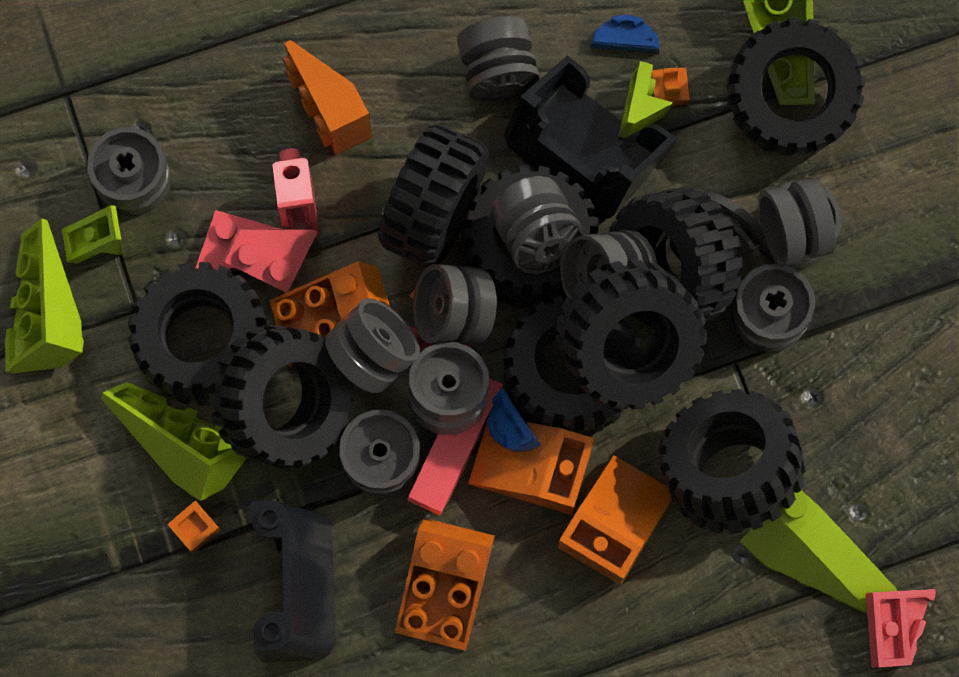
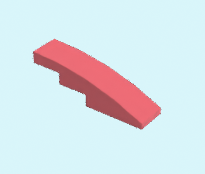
M489 378L486 408L481 419L471 429L456 435L438 434L408 497L409 502L441 516L486 426L493 406L491 401L503 388V384Z

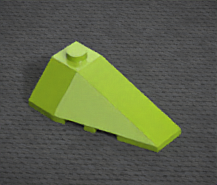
M41 218L22 233L16 267V276L21 278L17 295L12 297L10 309L16 310L13 329H7L5 337L6 372L11 374L62 368L83 353L84 340L82 337L81 319L48 220Z
M802 490L799 493L794 492L796 500L790 508L786 509L783 507L781 509L782 516L773 522L770 519L762 523L763 527L753 530L751 528L739 542L766 568L785 574L807 587L817 589L831 596L832 599L864 614H867L866 593L897 591L896 587L821 507Z

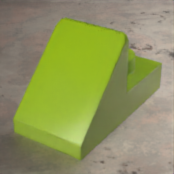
M640 61L631 76L619 137L627 138L642 130L646 125L659 121L666 116L673 105L672 102L652 97L656 82L655 79L651 78L652 64Z
M110 205L62 229L66 259L69 263L78 264L101 252L122 255L116 206Z

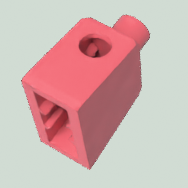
M285 149L279 154L280 162L272 164L282 227L284 230L312 229L317 234H320L308 159L301 158L298 149Z

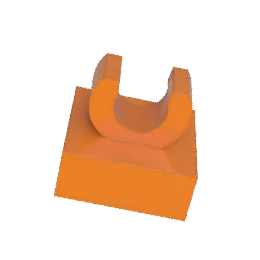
M677 67L652 70L651 78L656 80L653 97L672 102V106L689 105L690 97L686 68Z
M196 501L167 524L192 554L220 531L219 527Z

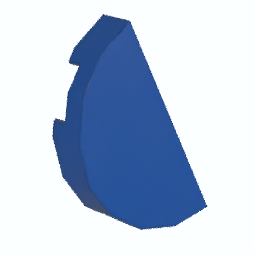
M632 15L611 17V20L603 23L599 29H596L591 42V48L656 54H659L660 51L657 34L644 23L642 18Z
M502 388L491 401L493 406L489 419H487L490 435L502 447L514 452L530 451L540 446L541 443L508 391Z

